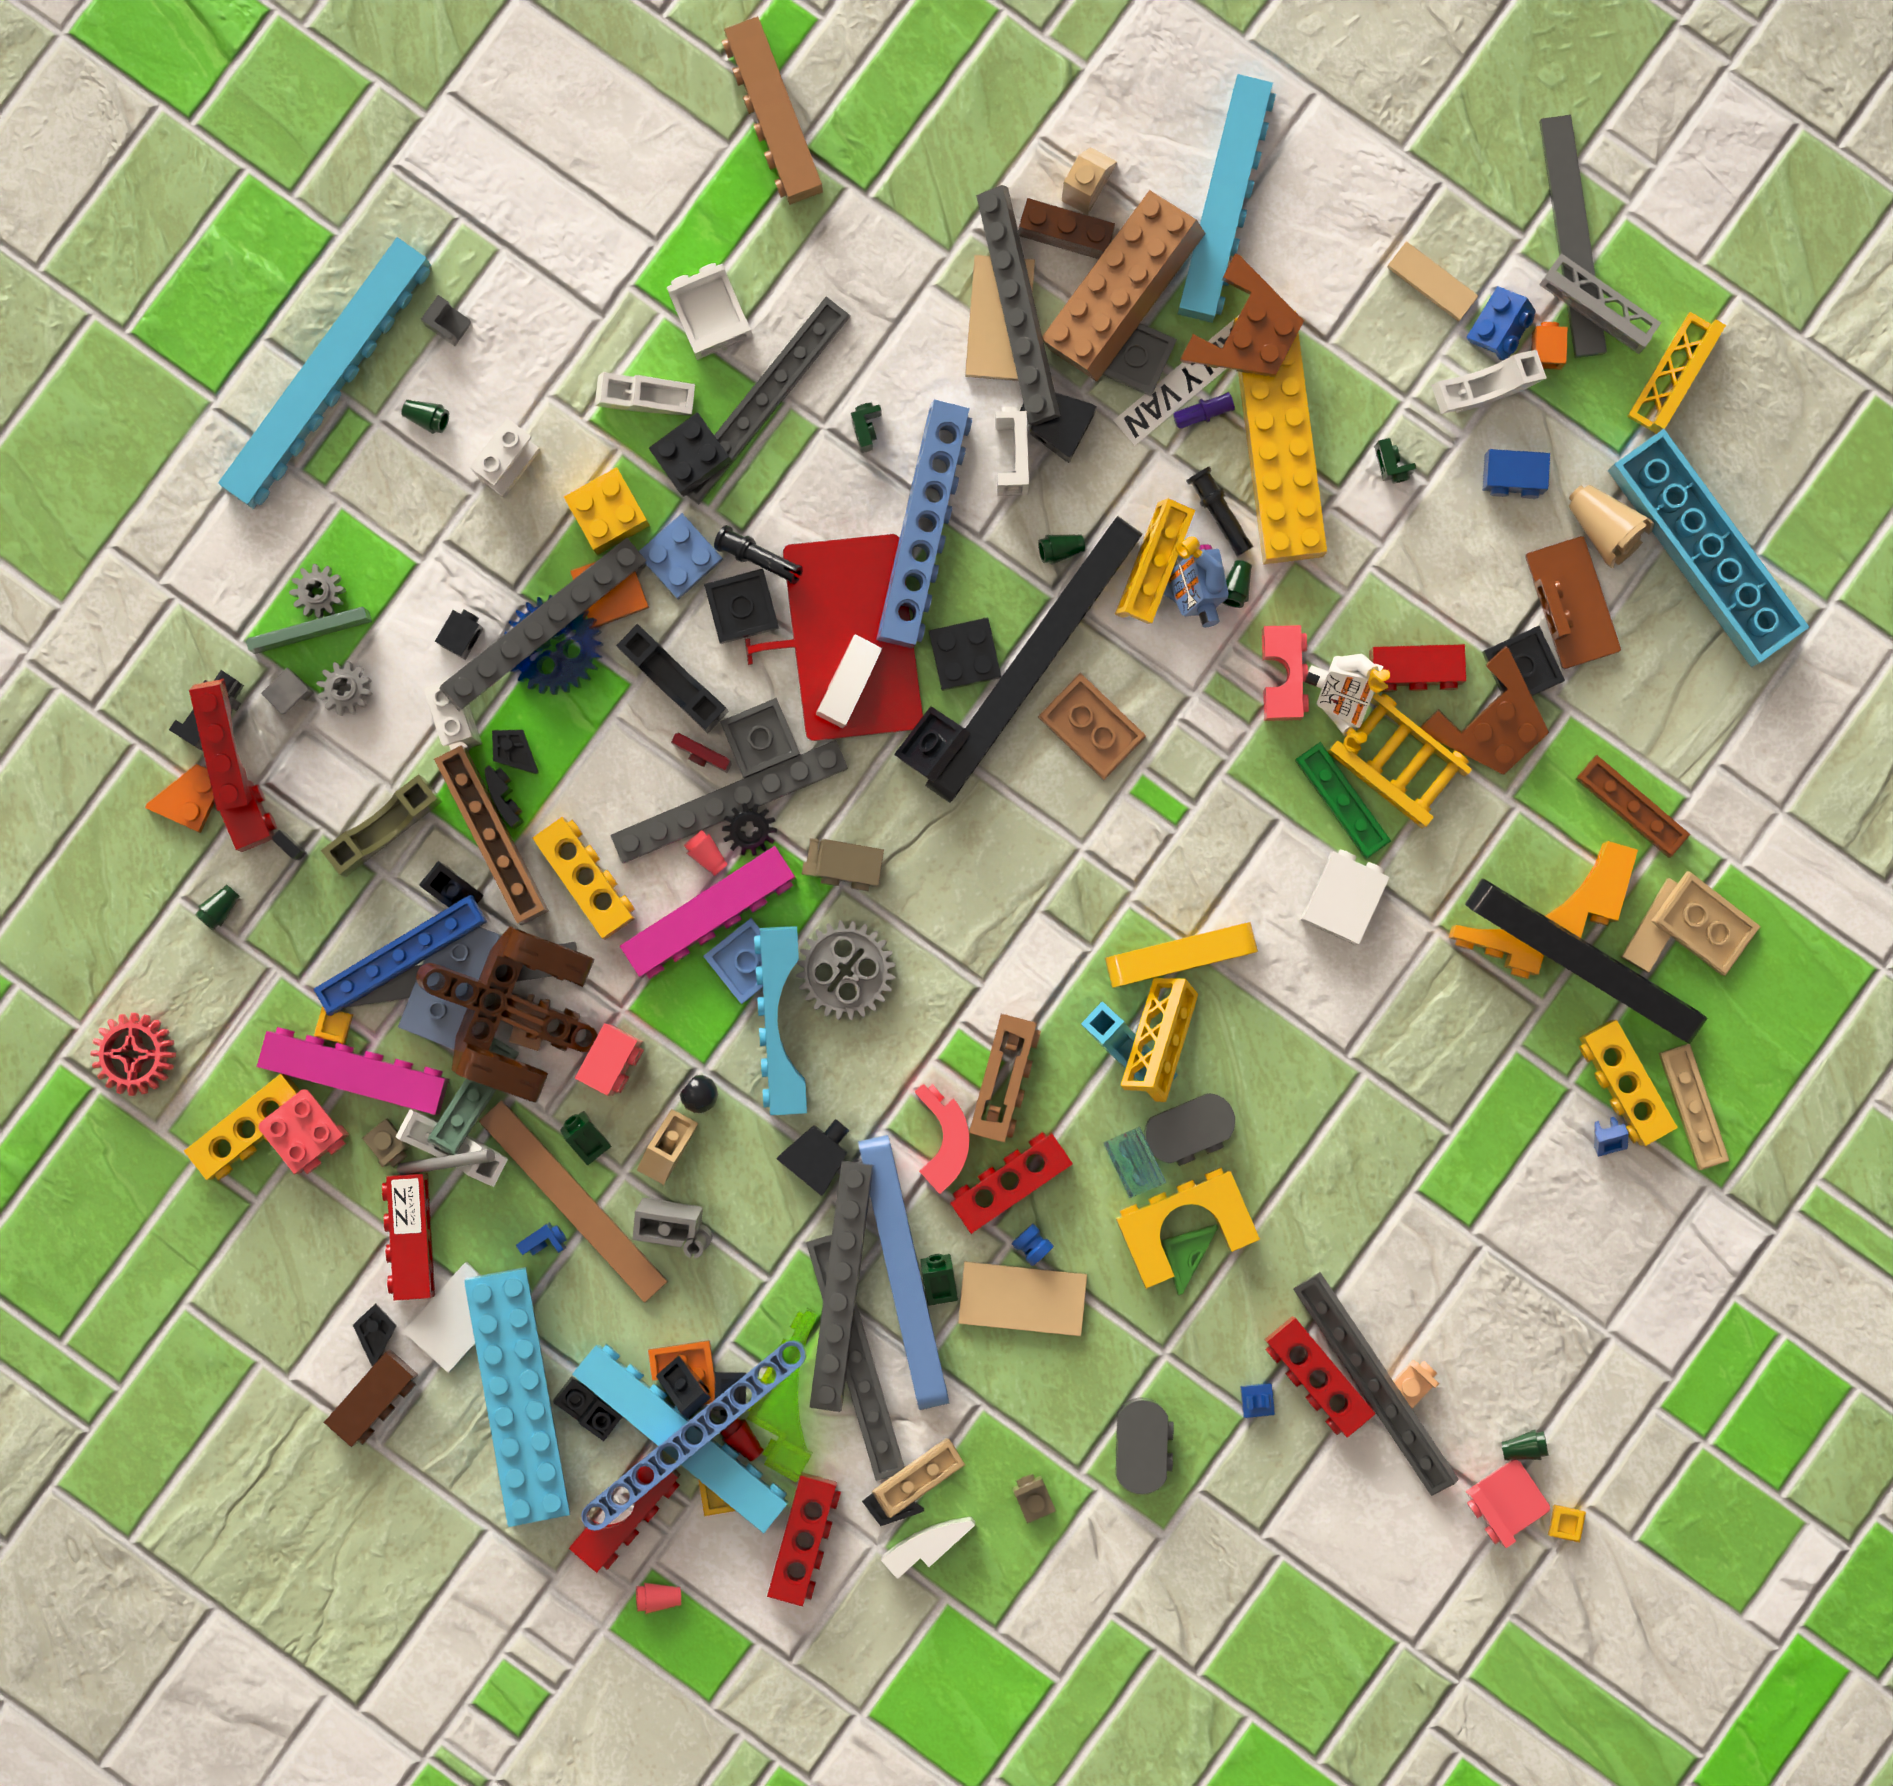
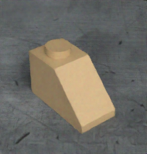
M671 1109L646 1148L637 1171L664 1185L678 1163L698 1123Z

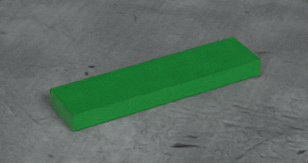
M1321 742L1295 759V762L1365 860L1391 842Z

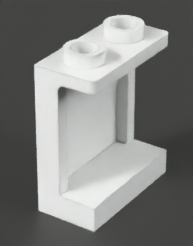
M716 263L708 264L699 269L700 273L688 277V275L679 276L671 281L672 285L667 287L697 360L753 337L723 264L717 266Z
M1004 407L1002 412H996L995 430H1013L1015 473H998L997 496L1028 495L1027 411H1020L1019 407Z
M506 418L471 464L470 469L481 482L505 498L539 453L540 448L530 441L531 436Z
M445 681L425 687L424 693L441 744L443 746L449 745L450 750L460 745L467 749L481 745L482 742L470 705L468 704L459 712L439 689Z
M1340 849L1338 853L1334 851L1330 853L1327 865L1300 920L1353 945H1359L1389 877L1383 874L1385 869L1370 862L1364 866L1355 861L1357 858L1355 855Z

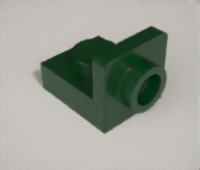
M865 403L855 407V411L851 412V421L861 453L873 450L872 441L877 440L872 422L866 423V421L882 416L880 405L873 406L872 403Z
M1391 438L1378 440L1374 448L1383 481L1392 479V483L1395 484L1409 480L1410 475L1417 469L1416 464L1412 463L1398 467L1397 463H1400V454L1397 445L1392 446Z
M585 1111L569 1117L560 1129L566 1142L587 1166L612 1147L609 1141L592 1123Z
M933 1254L921 1259L928 1306L958 1301L951 1255Z

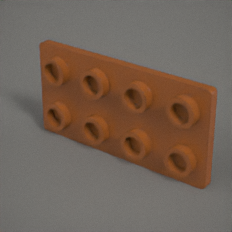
M1583 536L1576 537L1527 553L1525 558L1561 667L1568 669L1620 652L1621 647L1585 538Z

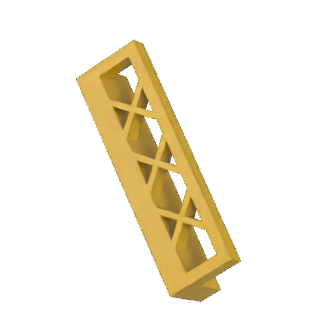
M1689 312L1627 417L1656 434L1665 429L1726 325L1716 319L1710 324ZM1690 323L1706 331L1701 340L1689 343L1686 329ZM1682 338L1683 345L1677 346ZM1697 346L1692 354L1690 348ZM1685 349L1688 359L1686 366L1674 369L1670 356L1675 351ZM1667 364L1668 370L1662 372L1663 368ZM1681 372L1678 379H1676L1675 373ZM1670 375L1673 388L1668 393L1658 395L1655 384L1657 378ZM1650 390H1652L1653 396L1646 398ZM1666 398L1661 406L1660 399ZM1655 402L1657 415L1653 421L1637 413L1643 403Z
M1169 498L1157 503L1115 615L1122 618L1131 616L1147 624L1153 623L1178 557L1175 547L1185 539L1195 513L1194 509Z
M1153 978L1121 1082V1087L1124 1090L1146 1091L1155 1102L1167 1101L1198 998V993L1186 979ZM1161 988H1172L1170 995L1159 1002L1158 997ZM1162 1012L1164 1015L1162 1022L1151 1029V1020ZM1154 1039V1049L1143 1056L1141 1053L1143 1046ZM1145 1066L1147 1072L1144 1081H1133L1135 1073Z

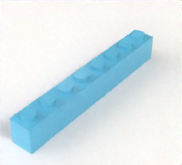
M1237 74L1200 225L1206 234L1193 250L1178 315L1213 323L1215 314H1222L1226 297H1222L1220 294L1223 285L1229 286L1228 283L1222 281V278L1228 268L1229 257H1234L1235 253L1237 254L1240 239L1234 237L1237 227L1243 228L1247 210L1242 209L1244 198L1250 199L1254 181L1249 180L1251 169L1257 170L1262 152L1256 151L1259 140L1265 141L1269 123L1263 121L1266 111L1272 112L1276 97L1275 93H1271L1273 82Z
M607 1344L604 1347L595 1345L572 1375L656 1445L662 1444L690 1421L689 1418L687 1419L680 1413L676 1406L674 1407L665 1400L668 1396L665 1391L656 1384H653L651 1387L641 1380L644 1374L632 1364L625 1367L617 1359L620 1355ZM696 1426L689 1427L686 1433L688 1440L694 1444L700 1443L703 1439L702 1430ZM711 1439L681 1464L762 1533H765L789 1503L785 1499L787 1493L774 1482L771 1486L761 1479L763 1473L751 1463H748L747 1466L736 1459L740 1454L727 1443L721 1446L714 1439ZM667 1446L663 1449L674 1460H678L679 1454L677 1449L672 1446Z

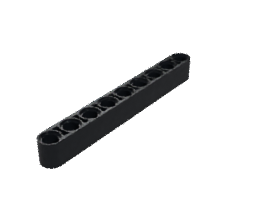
M1484 878L1480 880L1465 903L1468 908L1689 1044H1691L1708 1019L1692 1006Z

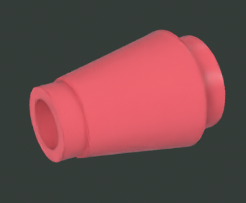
M700 830L684 844V847L688 850L686 854L714 876L728 865L711 835H706L703 830Z
M644 1583V1586H636L637 1611H645V1614L681 1606V1588Z

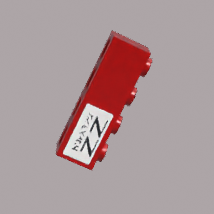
M428 1173L386 1176V1182L382 1183L383 1201H388V1213L384 1214L385 1232H389L390 1244H386L385 1254L386 1261L391 1263L392 1275H388L387 1278L388 1293L393 1294V1301L432 1298L435 1296Z

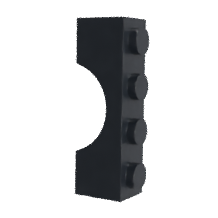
M638 624L616 645L632 663L706 733H709L729 712L714 695L693 678Z

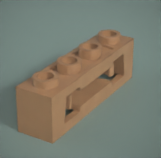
M1001 1013L969 1133L1004 1143L1006 1137H1013L1017 1120L1011 1119L1014 1107H1021L1025 1090L1019 1089L1022 1077L1029 1078L1033 1060L1027 1058L1030 1047L1037 1048L1041 1033L1040 1030H1036L1037 1023ZM1006 1031L1009 1033L1005 1049L1016 1052L1019 1038L1024 1039L1020 1056L1015 1058L1003 1103L1007 1105L1002 1122H997L1001 1107L990 1105L986 1120H981L986 1100L991 1101L1003 1056L1000 1047L1004 1032Z

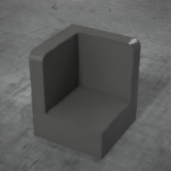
M439 295L421 318V321L427 328L453 346L457 345L471 325L469 318L452 308L449 302Z

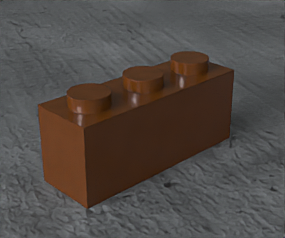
M1027 198L1018 233L1020 237L1099 259L1111 243L1115 223Z
M392 1350L385 1352L323 1423L350 1447H353L358 1442L362 1445L365 1444L374 1434L375 1430L371 1427L380 1418L384 1422L395 1410L396 1407L392 1403L399 1395L405 1398L416 1386L413 1380L418 1373Z

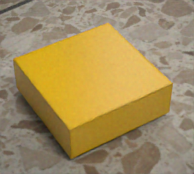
M322 1007L314 1036L345 1044L353 1014L339 1011L332 1016H328Z
M1554 1504L1548 1535L1580 1543L1586 1512Z

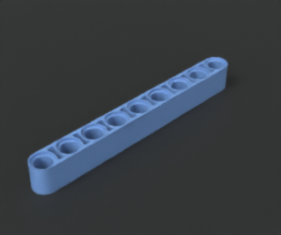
M889 1135L858 1141L862 1162L874 1165L870 1197L919 1410L950 1404Z
M795 1340L782 1344L587 1504L581 1514L584 1526L593 1531L601 1530L798 1369L805 1362L807 1356L804 1345ZM788 1346H795L800 1351V1360L795 1364H790L784 1359L783 1353ZM770 1366L775 1370L776 1379L773 1383L767 1384L761 1381L759 1372L762 1367ZM739 1386H746L751 1390L752 1398L748 1403L743 1404L737 1401L735 1391ZM715 1406H721L726 1409L728 1417L724 1423L719 1424L712 1420L711 1411ZM696 1426L702 1430L703 1439L700 1443L694 1444L688 1440L686 1433L689 1427ZM672 1446L677 1449L679 1457L675 1463L670 1464L663 1459L662 1452L665 1447ZM647 1466L653 1470L654 1479L651 1483H643L638 1478V1471L641 1467ZM622 1486L629 1491L630 1498L627 1503L621 1504L615 1500L614 1490L616 1487ZM592 1507H600L604 1511L605 1519L603 1523L597 1524L591 1521L589 1512Z

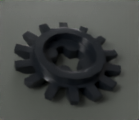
M743 803L742 813L734 807L731 811L735 814V817L725 816L724 820L731 824L722 826V831L730 832L723 839L725 842L734 841L730 847L732 851L737 846L742 847L740 855L745 856L746 849H751L752 856L757 855V847L760 846L765 852L768 849L764 842L768 841L773 844L775 841L769 836V833H777V828L770 827L769 824L776 820L774 817L765 819L769 810L766 808L758 813L759 805L756 803L752 811H748L747 804ZM748 821L753 822L754 827H758V831H754L750 837L746 836L745 831H741V827L746 826Z

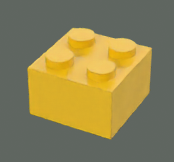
M617 467L564 496L565 501L596 555L603 553L622 542L625 538H629L650 526Z

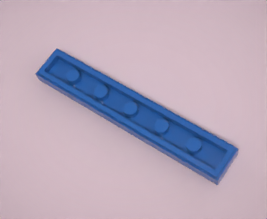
M469 895L314 988V991L327 1015L332 1016L487 923V920L474 897Z

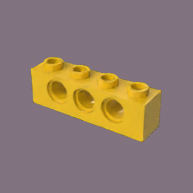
M561 817L532 837V839L602 939L606 940L635 919L631 913L635 908L626 895L622 897L618 895L614 889L618 883L608 869L602 872L596 862L600 860V857L591 845L585 847L579 837L583 833L572 819L568 822L565 818ZM569 843L574 844L577 849L575 857L570 860H564L561 855L563 846ZM586 868L592 869L594 872L593 881L588 885H582L579 882V873ZM603 893L609 894L612 899L611 906L606 910H599L596 906L597 897Z
M1610 1020L1579 1038L1582 1043L1579 1046L1582 1055L1587 1062H1593L1597 1069V1072L1594 1073L1595 1078L1602 1089L1607 1088L1612 1096V1099L1609 1100L1610 1104L1618 1116L1623 1115L1628 1124L1626 1129L1629 1138L1633 1143L1638 1142L1640 1146H1647L1678 1128L1617 1020ZM1609 1048L1613 1049L1617 1054V1061L1612 1066L1607 1065L1603 1059L1605 1051ZM1625 1075L1632 1081V1088L1627 1093L1622 1092L1619 1088V1080ZM1640 1102L1647 1107V1115L1642 1120L1637 1119L1634 1115V1108Z
M279 1074L185 1149L184 1153L206 1180H212L215 1177L218 1181L233 1170L230 1165L239 1158L244 1161L257 1151L255 1145L263 1139L268 1142L259 1130V1123L268 1117L266 1112L267 1105L274 1101L280 1107L300 1091L288 1075ZM248 1120L255 1125V1133L250 1138L246 1137L242 1132V1126ZM222 1140L228 1141L231 1146L230 1154L227 1157L221 1156L218 1151V1145Z

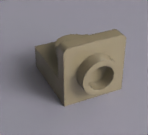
M388 1118L378 1124L362 1139L380 1160L378 1163L382 1167H387L390 1164L394 1168L407 1157L405 1151L410 1148V1145L396 1137L398 1130Z
M1030 1474L1016 1481L1017 1486L1013 1487V1492L1027 1523L1056 1511L1041 1476L1035 1478L1033 1474Z

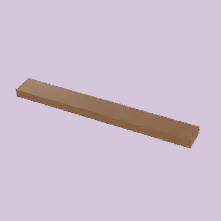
M503 1100L479 1120L481 1125L644 1303L668 1282Z

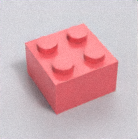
M604 1023L575 1079L607 1096H614L615 1092L621 1093L629 1080V1076L625 1075L629 1066H636L644 1052V1049L640 1048L643 1041L611 1024Z

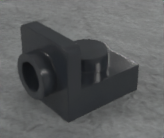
M715 1372L714 1400L746 1375V1372ZM739 1386L735 1391V1397L738 1402L743 1404L746 1403V1386ZM721 1406L714 1407V1410H720L721 1416H728L725 1408Z

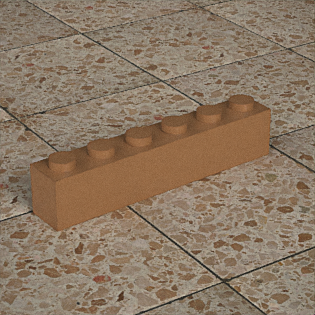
M757 16L725 28L726 39L722 40V45L727 58L733 57L737 67L732 68L738 86L744 84L747 95L743 96V100L748 113L754 112L758 123L753 124L759 142L765 140L769 151L764 152L769 169L776 168L779 179L774 181L780 197L786 196L789 205L823 193L821 180L759 17Z
M460 745L435 758L434 760L517 924L523 925L549 912L467 748Z

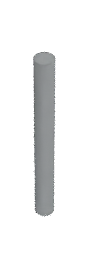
M492 1149L404 1162L398 1164L397 1171L400 1175L492 1162L495 1159V1153Z

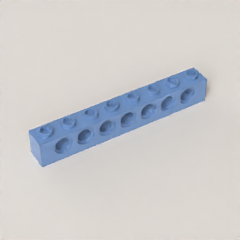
M935 399L930 404L876 640L913 648L917 641L921 642L923 639L925 624H921L923 612L928 613L931 605L932 595L928 594L930 582L935 583L939 565L934 563L936 554L942 553L946 536L941 535L943 523H949L952 513V506H948L950 494L955 495L959 482V477L954 475L956 466L962 465L966 448L961 447L963 435L968 436L971 429L972 418L968 417L970 408ZM948 430L953 436V442L949 444L942 442L939 438V431ZM934 459L944 461L947 468L946 472H936L932 467V461ZM933 488L937 490L940 495L939 502H930L925 495L926 489ZM920 518L931 520L933 523V530L931 532H924L920 529ZM914 547L924 549L926 552L925 561L919 562L913 558L912 549ZM912 576L919 581L920 588L918 591H910L906 587V577ZM907 606L912 610L913 618L911 621H904L900 618L898 614L899 607Z

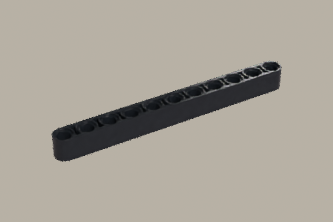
M1119 516L1114 519L965 729L971 734L963 746L957 751L933 783L928 780L925 785L947 802L951 803L1143 533Z

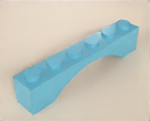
M797 926L760 928V936H754L755 954H761L762 966L756 967L757 985H763L764 997L757 998L758 1016H765V1028H759L760 1046H766L767 1058L761 1059L762 1077H768L769 1089H763V1108L770 1107V1115L807 1113L805 1078L794 1067L786 1054L778 1027V1004L782 988L790 971L799 960Z

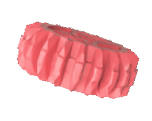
M131 1013L128 1020L125 1014H120L118 1017L119 1024L114 1019L107 1021L110 1031L106 1028L99 1029V1033L104 1037L103 1040H93V1043L100 1046V1049L90 1053L91 1056L99 1057V1061L94 1062L92 1067L103 1069L97 1075L98 1079L102 1080L109 1077L105 1086L112 1088L117 1084L116 1093L123 1094L126 1088L129 1096H135L137 1089H139L141 1094H147L148 1085L153 1089L159 1088L156 1078L163 1081L168 1079L163 1069L172 1070L174 1068L173 1064L167 1063V1058L176 1057L175 1052H167V1047L175 1044L174 1040L164 1041L163 1038L170 1033L169 1030L162 1029L158 1032L161 1022L155 1020L150 1024V1015L144 1014L140 1019L138 1013ZM129 1030V1036L125 1037L124 1045L119 1049H112L118 1036ZM139 1030L145 1032L152 1039L155 1050L147 1049L143 1045L142 1036H139ZM134 1050L139 1053H146V1056H138V1058L133 1059L132 1057L120 1054ZM111 1058L122 1061L124 1072H127V1078L117 1072ZM155 1059L151 1070L138 1079V1073L141 1072L143 1063L147 1060Z

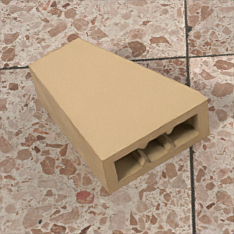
M1091 147L1079 154L1064 180L1062 202L1088 215L1115 168L1117 161Z

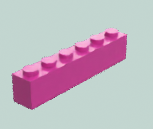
M773 846L620 945V948L638 976L643 978L647 975L651 979L665 970L662 965L673 959L676 963L689 955L690 951L688 948L699 942L702 946L716 937L714 931L723 925L726 929H729L742 920L740 914L748 909H751L753 913L768 903L765 898L774 892L780 896L794 886L791 881L795 880L796 877L776 846Z
M277 1027L276 1032L266 1031L256 1067L426 1113L440 1115L449 1083L448 1078L442 1077L443 1071L429 1067H425L424 1072L412 1069L413 1063L395 1059L394 1064L382 1061L384 1055L366 1051L365 1055L362 1056L353 1053L354 1047L336 1043L335 1048L323 1045L325 1039L306 1035L305 1040L295 1038V1031Z

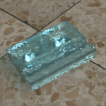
M1140 1126L1103 1143L1129 1198L1166 1183Z

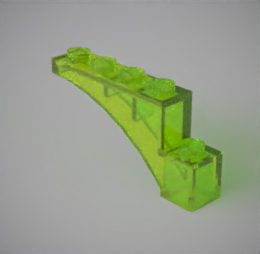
M807 1308L804 1314L798 1311L790 1326L795 1331L789 1341H798L805 1347L809 1333L819 1313L810 1308ZM783 1339L780 1346L788 1342V1340ZM788 1346L784 1350L783 1356L785 1361L795 1364L800 1360L801 1354L797 1347ZM768 1366L761 1381L770 1384L775 1381L776 1372L772 1367ZM800 1367L747 1410L750 1413L746 1418L778 1436L777 1441L772 1438L770 1439L762 1454L767 1457L764 1465L796 1483L813 1453L807 1449L800 1422L798 1403Z

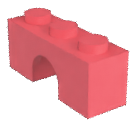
M1301 625L1264 626L1262 629V660L1278 661L1287 671L1285 684L1278 687H1266L1263 690L1264 721L1301 720L1304 717V712L1309 711L1308 694H1303V682H1305L1308 675L1307 664H1302V652L1307 651V634L1301 633Z

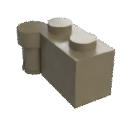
M810 838L807 862H803L802 875L821 878L822 884L839 886L840 881L851 883V889L869 891L870 886H878L884 849L828 839L819 841V839Z

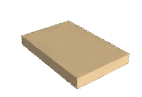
M1691 872L1684 874L1651 920L1723 976H1726L1761 927Z

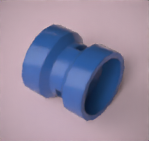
M1034 1223L1011 1243L1017 1251H1022L1026 1255V1261L1031 1266L1039 1262L1054 1247L1048 1239L1042 1238L1040 1230Z

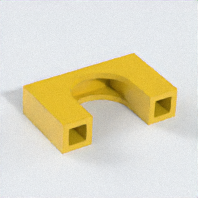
M1222 1168L1215 1169L1204 1174L1207 1180L1197 1184L1194 1183V1180L1187 1181L1176 1186L1178 1192L1166 1196V1193L1162 1192L1148 1198L1150 1204L1138 1209L1137 1204L1120 1210L1121 1216L1116 1218V1221L1146 1289L1175 1277L1161 1245L1160 1230L1166 1216L1177 1207L1193 1204L1209 1210L1215 1217L1231 1252L1260 1240L1231 1171L1223 1172Z

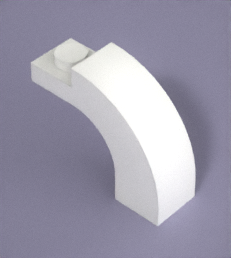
M1537 350L1514 354L1500 363L1481 371L1438 381L1431 386L1441 414L1453 411L1459 413L1518 393L1546 379V375Z
M410 1109L396 1137L436 1157L449 1156L448 1153L427 1142L438 1120L428 1118ZM467 1136L456 1154L492 1148ZM493 1150L495 1153L494 1161L459 1166L457 1168L466 1175L494 1187L508 1159Z

